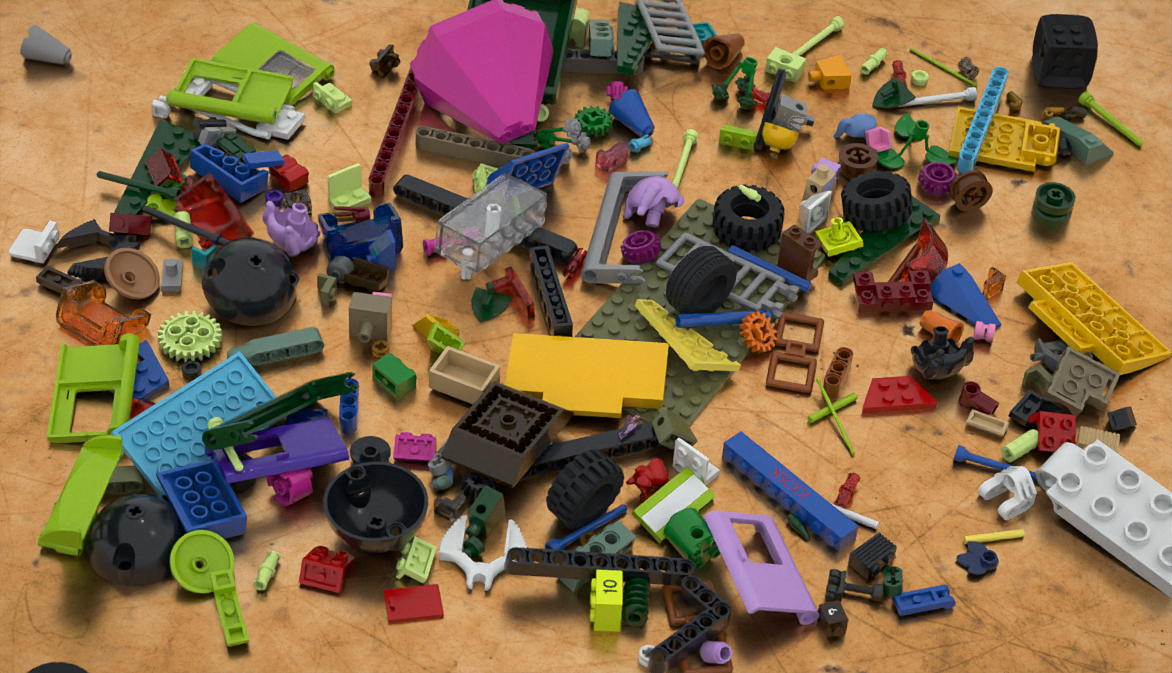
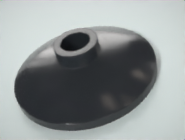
M376 436L361 437L350 447V457L356 464L387 462L391 455L389 444L384 439Z

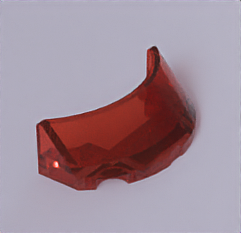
M926 218L922 220L918 240H924V248L926 250L918 258L905 262L901 281H909V271L928 270L930 279L935 280L948 263L947 247Z

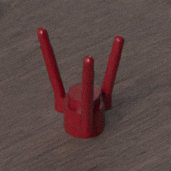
M334 206V210L353 212L323 214V217L352 216L353 221L358 223L340 231V235L359 227H364L366 222H370V211L365 206Z

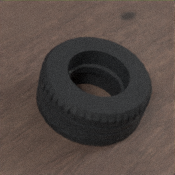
M701 246L694 249L678 263L669 277L666 285L668 303L681 314L715 312L724 303L734 287L737 277L736 266L731 259L714 246Z

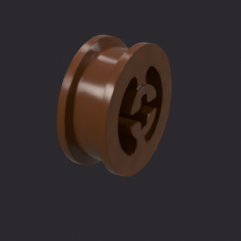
M852 143L840 149L838 164L841 165L840 174L844 177L852 179L860 174L876 172L878 154L872 147L865 144Z
M976 170L968 171L958 176L952 182L949 189L951 198L955 201L958 209L962 211H972L981 208L989 201L993 193V188L987 181L984 173Z

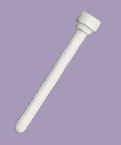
M968 87L963 92L919 97L898 107L957 99L976 101L977 90L975 87Z

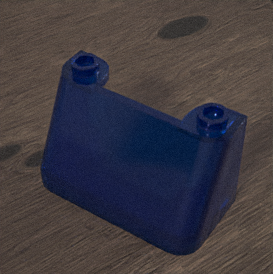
M391 202L377 205L373 211L374 219L338 225L334 214H318V223L330 260L332 261L337 256H345L352 262L355 257L366 260V255H369V246L387 230H391L394 237L395 254L401 252L403 249L401 218Z

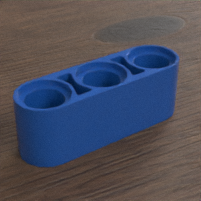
M354 378L346 379L348 386L353 384L359 385V382ZM359 388L351 393L340 395L339 428L344 434H352L358 428Z

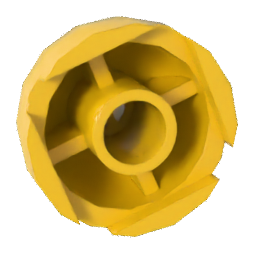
M765 122L762 132L763 140L770 146V150L779 153L780 150L790 149L795 144L799 132Z

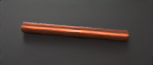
M918 244L913 246L888 282H897L920 251L921 247Z

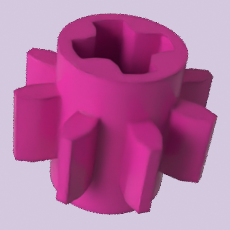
M611 82L610 86L606 88V96H610L611 101H614L616 98L619 100L623 97L621 94L627 91V86L623 87V82Z

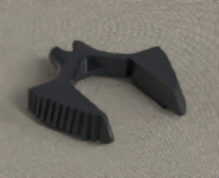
M95 219L83 223V225L81 224L66 233L55 246L56 249L63 247L74 248L94 244L96 241L109 245L112 252L120 248L140 249V243L135 242L136 236L134 234L118 235L104 231L99 227ZM108 257L73 263L68 269L67 274L75 278L107 280L104 265Z

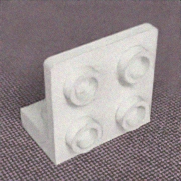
M678 438L675 440L672 467L678 472H681L688 466L705 485H708L719 476L720 470L709 463L708 457L682 439Z

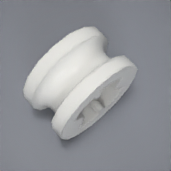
M644 645L640 648L638 660L641 665L648 667L649 658L646 656L650 654V651L655 646Z

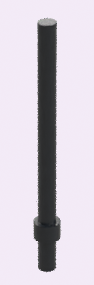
M146 205L142 208L143 213L208 239L217 246H223L230 242V240L223 238L218 233L208 232Z

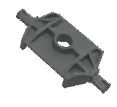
M1038 339L1034 346V353L1030 355V360L1032 362L1040 360L1051 371H1055L1063 351L1069 345L1063 340L1043 343L1041 339ZM1091 352L1084 353L1085 355L1093 359V355Z

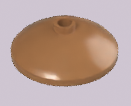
M120 248L113 251L105 261L104 272L106 279L119 294L131 299H145L157 290L160 283L158 268L151 258L143 252L132 248Z

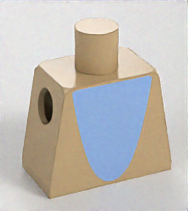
M820 164L818 169L807 179L802 201L807 200L812 195L828 190L832 192V196L836 192L837 174L829 170L826 164Z

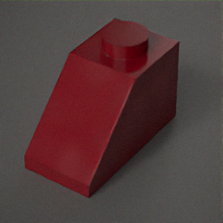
M110 213L109 232L151 235L152 216Z

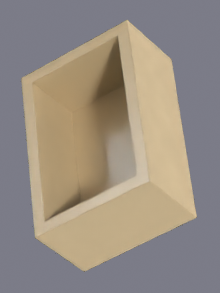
M449 346L445 348L429 370V388L474 404L494 381L500 383V365Z

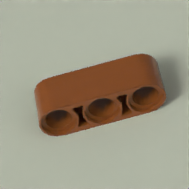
M847 347L837 349L826 372L823 387L829 399L839 396L851 370L854 353Z

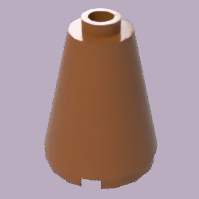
M738 33L709 37L703 43L705 51L703 58H706V63L713 69H724L731 64L744 47V38Z

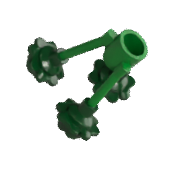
M745 57L744 61H739L738 66L726 82H723L722 85L716 84L711 86L713 90L712 95L719 100L729 99V93L726 90L729 87L728 84L738 71L742 69V72L746 75L744 78L738 77L735 84L737 89L745 93V96L739 97L737 102L740 103L742 109H751L753 106H756L757 101H754L752 98V91L756 88L753 80L757 70V60L752 57Z

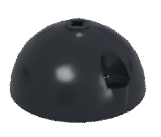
M253 237L238 238L218 248L208 260L202 274V289L209 305L223 318L246 326L269 324L286 314L294 302L299 283V276L294 271L287 255L271 242Z
M367 462L351 466L336 475L326 488L323 506L330 527L341 541L362 552L384 553L388 550H402L406 543L417 534L426 517L428 494L423 482L410 470L393 463Z
M155 493L125 495L111 501L96 515L87 536L88 561L100 576L113 583L124 586L155 584L172 576L170 569L172 548L187 533L171 503Z

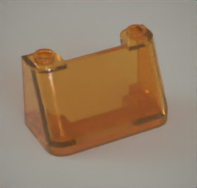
M92 280L62 288L56 311V321L62 328L92 346L119 344L122 335L128 333L137 335L147 327L151 314L143 309H138L133 312L132 317L125 315L105 303L106 289L102 284Z

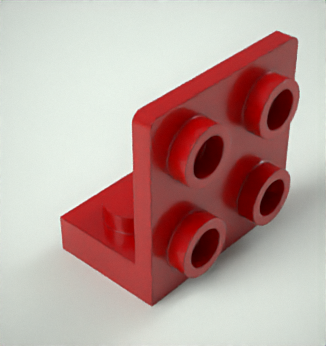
M1044 411L1029 415L1028 423L1036 424V427H1038L1039 451L1055 453L1066 442L1076 445V415Z
M325 546L314 547L302 559L298 583L339 593L342 590L345 570L354 561L355 556L349 555L346 551H331Z

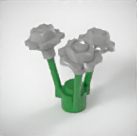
M569 117V120L565 121L566 125L561 128H543L538 133L537 141L541 144L540 147L545 149L552 148L550 146L556 141L577 145L579 153H584L591 145L590 137L586 136V132H581L580 135V123L572 117ZM553 132H567V137L572 139L556 137ZM569 147L561 165H566L572 158V150Z

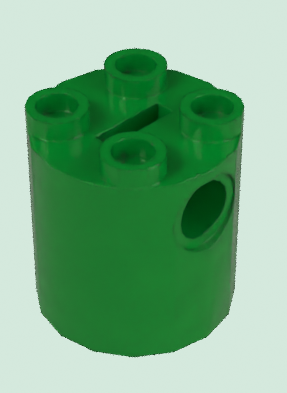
M685 508L670 517L664 528V536L683 558L689 559L694 563L696 570L700 569L711 558L715 559L721 554L706 520L695 508Z

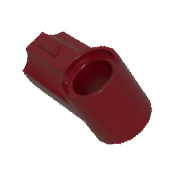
M968 381L964 383L959 402L965 407L974 406L983 413L992 416L998 408L999 402L981 392V387L976 382Z

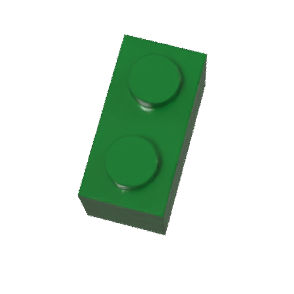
M392 353L372 363V377L397 399L416 388L417 376L414 370L409 369L400 358H396Z

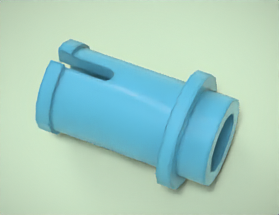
M644 135L638 139H632L628 147L631 152L637 153L640 149L651 145L652 141L648 135Z

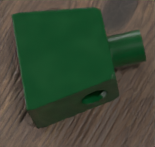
M486 485L484 486L467 513L469 526L465 533L469 537H476L479 533L488 536L505 517L502 493Z

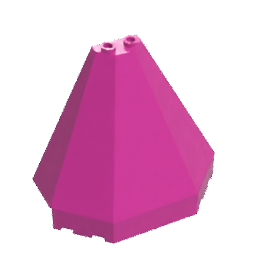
M492 0L431 25L426 39L420 44L417 55L410 62V66L415 75L414 79L424 104L503 144L535 130L554 49L546 25L537 11H529L522 6L505 3L503 0Z

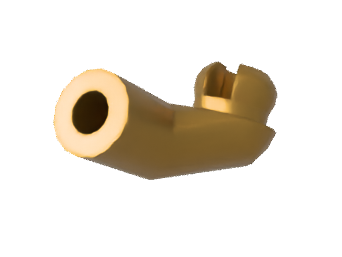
M1009 91L1006 98L1011 101V110H1020L1023 102L1022 99L1014 92Z

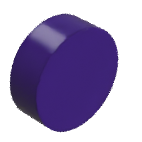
M279 190L268 191L265 195V202L272 201L275 207L281 206L284 203V195Z

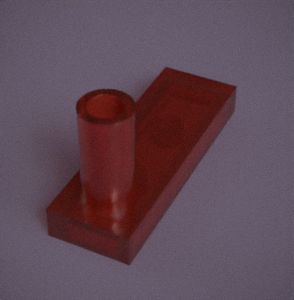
M512 266L505 268V277L485 284L487 289V284L493 283L494 292L509 287L528 319L535 317L534 302Z

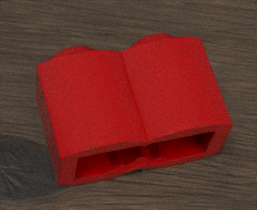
M287 154L282 156L284 159L283 166L268 167L271 177L280 182L290 192L309 182L307 168L298 164L295 158Z

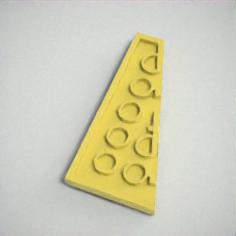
M637 299L634 306L640 311V314L649 321L650 325L659 332V335L668 342L669 346L676 351L678 356L685 361L691 370H708L711 372L714 370L739 371L741 364L737 361L731 362L727 359L728 355L726 353L713 349V344L692 328L689 330L677 328L675 325L676 319L668 316L669 312L653 300Z

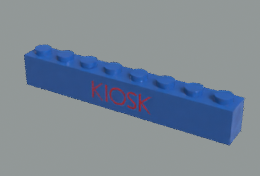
M742 431L724 442L722 456L727 462H730L742 474L750 478L755 485L761 487L770 497L778 501L783 508L793 513L801 522L811 528L815 534L822 537L828 545L840 551L856 540L858 531L856 523Z

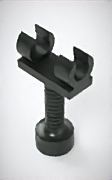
M830 570L828 581L832 584L840 583V587L828 585L825 594L827 599L842 601L843 591H855V593L859 592L872 596V600L881 601L883 584L875 583L873 587L849 584L845 582L847 571Z

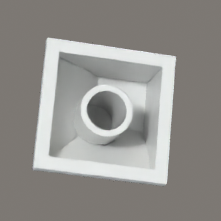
M828 190L812 195L807 200L802 201L799 207L801 229L810 234L827 220L831 191Z

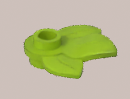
M155 193L149 196L146 206L174 217L177 202L162 199L160 194Z

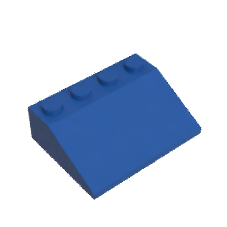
M564 143L511 160L489 175L485 186L497 202L553 184L569 144Z
M215 459L156 473V477L186 533L196 530H207L220 535L222 538L245 534L247 515L230 484L226 483Z

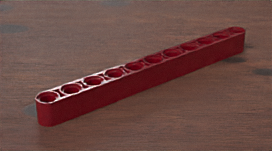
M411 67L369 175V194L375 198L384 196L421 97Z

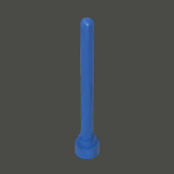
M958 445L954 461L966 462L968 460L1001 471L1012 466L969 453V450L965 449L966 447ZM1029 471L1032 480L1037 481L1035 472Z
M622 504L561 540L552 539L545 543V549L564 550V547L578 540L580 536L588 531L591 532L626 512L627 506Z

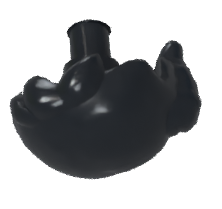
M938 326L933 329V339L930 342L924 340L918 347L912 346L910 349L913 363L925 379L943 380L956 375L964 366L970 365L973 361L974 338L968 337L958 347L955 340L952 338L947 339L949 330L943 326Z

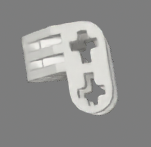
M1010 466L1002 470L1001 473H996L993 478L985 481L978 489V493L985 500H990L1007 490L1015 494L1014 497L1003 502L997 510V513L1004 520H1009L1031 508L1037 494L1031 475L1023 466Z

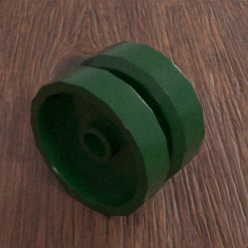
M1047 182L1041 184L1036 190L1031 213L1033 218L1038 223L1052 228L1066 225L1070 221L1076 196L1068 186L1061 183Z

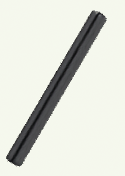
M777 70L755 140L754 148L756 150L764 149L763 127L765 122L772 123L786 78V70Z

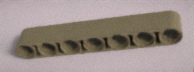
M420 126L416 129V147L420 150L502 167L511 160L535 153L530 148L507 143L501 144L497 141L433 127Z

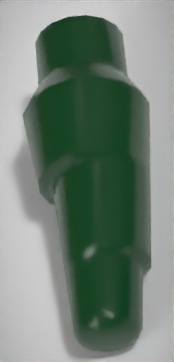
M793 513L789 514L786 519L790 522V526L798 531L806 540L810 539V535L801 520Z

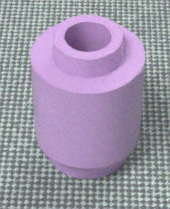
M706 641L701 646L700 655L706 663L724 664L731 659L732 649L725 642Z

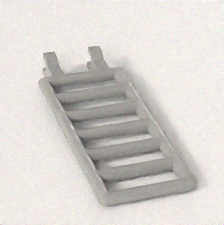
M636 0L658 51L698 56L705 54L682 0H661L675 2L676 4ZM646 7L659 8V9H668V10H676V11H680V12H672V11H664V10L647 9ZM650 16L673 18V19H682V20H684V21L669 20V19H660V18H652V17H650ZM654 25H662V26H670V27H678V28H687L688 30L665 28V27H656V26H654ZM658 34L691 37L692 39L660 36ZM662 43L695 46L696 48L663 45Z
M683 233L656 261L657 266L672 273L678 263L674 266L666 261L685 241L695 245L684 257L698 247L714 246L734 263L742 266L737 273L734 287L750 270L759 274L740 296L731 292L727 299L752 311H760V309L769 310L772 316L779 320L783 314L780 310L784 304L779 302L773 303L769 301L776 292L785 295L791 302H795L798 298L796 293L799 287L784 284V277L689 233ZM765 278L775 281L756 304L747 300Z

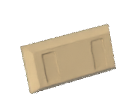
M973 409L966 421L967 426L1000 438L1004 436L1010 423Z

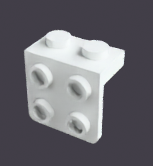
M49 221L43 232L23 229L11 246L9 255L44 263L60 236L57 222Z

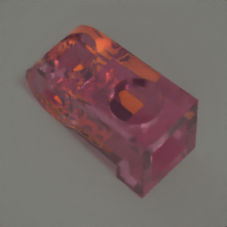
M618 142L607 151L602 149L597 151L595 164L605 172H611L628 160L629 146L626 143Z

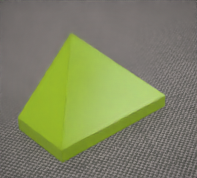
M436 322L433 324L426 339L430 350L442 354L447 346L462 351L465 344L464 340Z

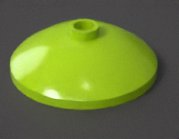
M196 530L183 535L175 543L170 554V569L177 583L184 589L197 594H208L213 592L210 573L232 569L233 573L234 555L229 544L220 535L207 530ZM196 562H200L202 568H197Z

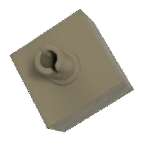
M353 292L349 305V336L358 337L359 341L363 343L369 342L370 339L388 341L392 327V297Z

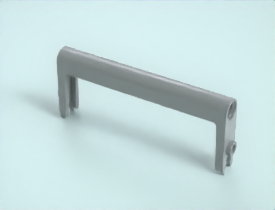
M613 172L610 174L581 271V278L585 282L618 284L645 282L642 276H630L631 273L641 274L643 272L639 265H609L605 263L625 192L632 190L639 181L646 177L661 176L665 178L669 176L668 173Z

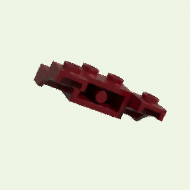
M928 270L909 271V281L875 282L872 272H854L853 281L857 311L932 310L934 301L930 290L931 281Z

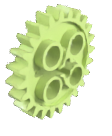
M185 311V315L177 313L176 318L170 316V321L164 320L165 325H160V330H158L157 337L160 350H163L164 355L169 353L170 359L176 356V361H179L181 358H184V362H187L188 359L195 361V358L203 360L202 356L210 357V352L216 353V348H220V342H222L220 324L216 323L215 318L210 319V315L204 317L203 312L199 315H196L195 311L192 314Z

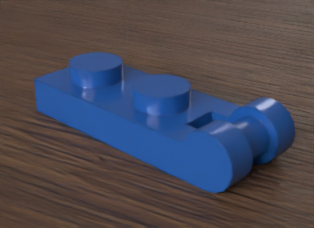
M947 585L903 592L900 595L893 596L892 599L900 616L943 607L950 609L956 604L954 598L949 595L950 590Z

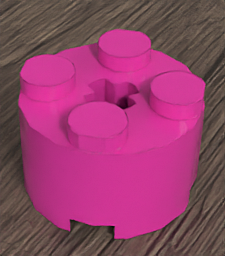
M310 468L266 476L268 487L272 486L276 493L274 498L284 506L294 504L313 493L310 479L313 475Z

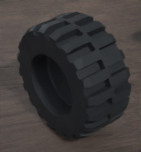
M876 171L875 173L867 172L864 175L860 174L856 178L849 180L841 191L845 221H850L853 227L860 231L883 232L886 229L891 230L895 226H901L902 222L905 223L913 212L910 183L897 173Z
M743 184V186L756 190L761 195V199L757 202L743 194L737 185L733 186L730 190L726 189L717 197V201H715L712 221L715 235L718 236L722 243L725 242L726 246L731 247L734 245L747 252H751V250L757 252L761 251L762 248L767 249L771 247L782 234L785 209L778 196L775 197L776 195L772 191L768 192L764 187L759 188L757 185L747 186V184ZM741 217H752V218H755V219H754V220H750V219H744V218H741Z
M591 449L583 452L582 455L576 456L572 462H569L552 482V487L549 488L548 496H546L548 510L568 528L574 530L582 528L601 517L609 509L608 507L614 503L616 496L621 491L620 488L624 484L623 470L601 450Z

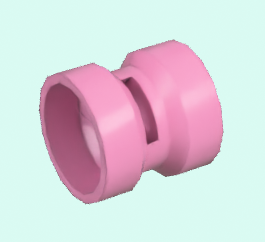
M976 321L973 335L974 340L985 339L986 342L992 343L996 324L990 323L986 325L981 321Z

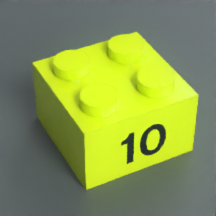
M597 570L596 578H592L591 591L595 592L590 593L591 608H594L590 609V622H594V631L620 632L622 571Z

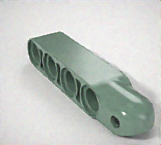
M310 327L254 339L245 345L230 348L227 352V359L240 351L251 366H259L318 353L323 350L325 345L319 329Z

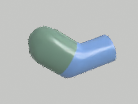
M450 467L442 476L433 480L432 487L437 491L451 487L454 469Z

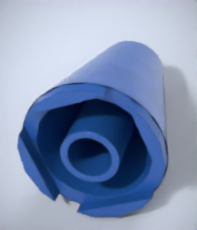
M635 89L623 92L621 94L623 97L619 100L616 98L612 102L609 112L615 119L638 136L648 135L650 137L654 133L655 126L640 94Z

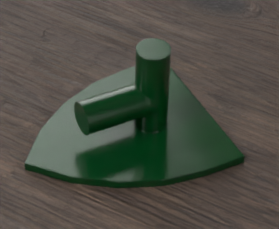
M896 76L882 85L877 91L873 107H898L916 99V97Z
M493 283L487 284V290L476 287L471 299L473 313L479 322L490 320L506 310L512 300V296L494 292Z

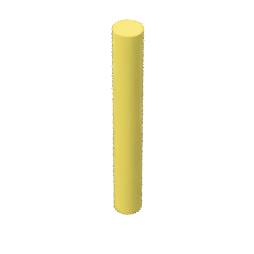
M1024 529L964 536L963 542L966 545L968 541L982 543L1021 538L1025 536Z

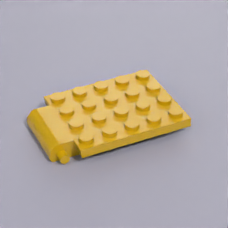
M964 107L957 108L948 156L959 158L961 148L977 110ZM995 113L977 161L1035 172L1036 164L1051 166L1056 162L1060 128L1056 127L1054 123L1043 125L1039 121Z

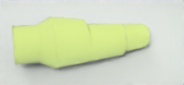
M743 185L739 186L742 193L749 199L757 202L761 199V195L756 190L749 189Z

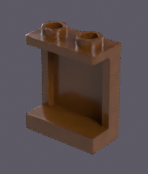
M792 225L782 232L777 266L803 279L812 281L818 276V270L813 267L815 251L822 247V242L797 225Z

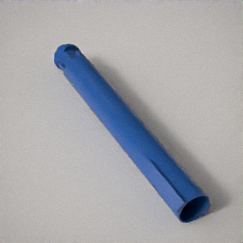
M769 310L759 311L760 314L765 313V318L771 317L772 320V313ZM756 311L679 314L676 316L675 325L677 328L743 324L742 318Z

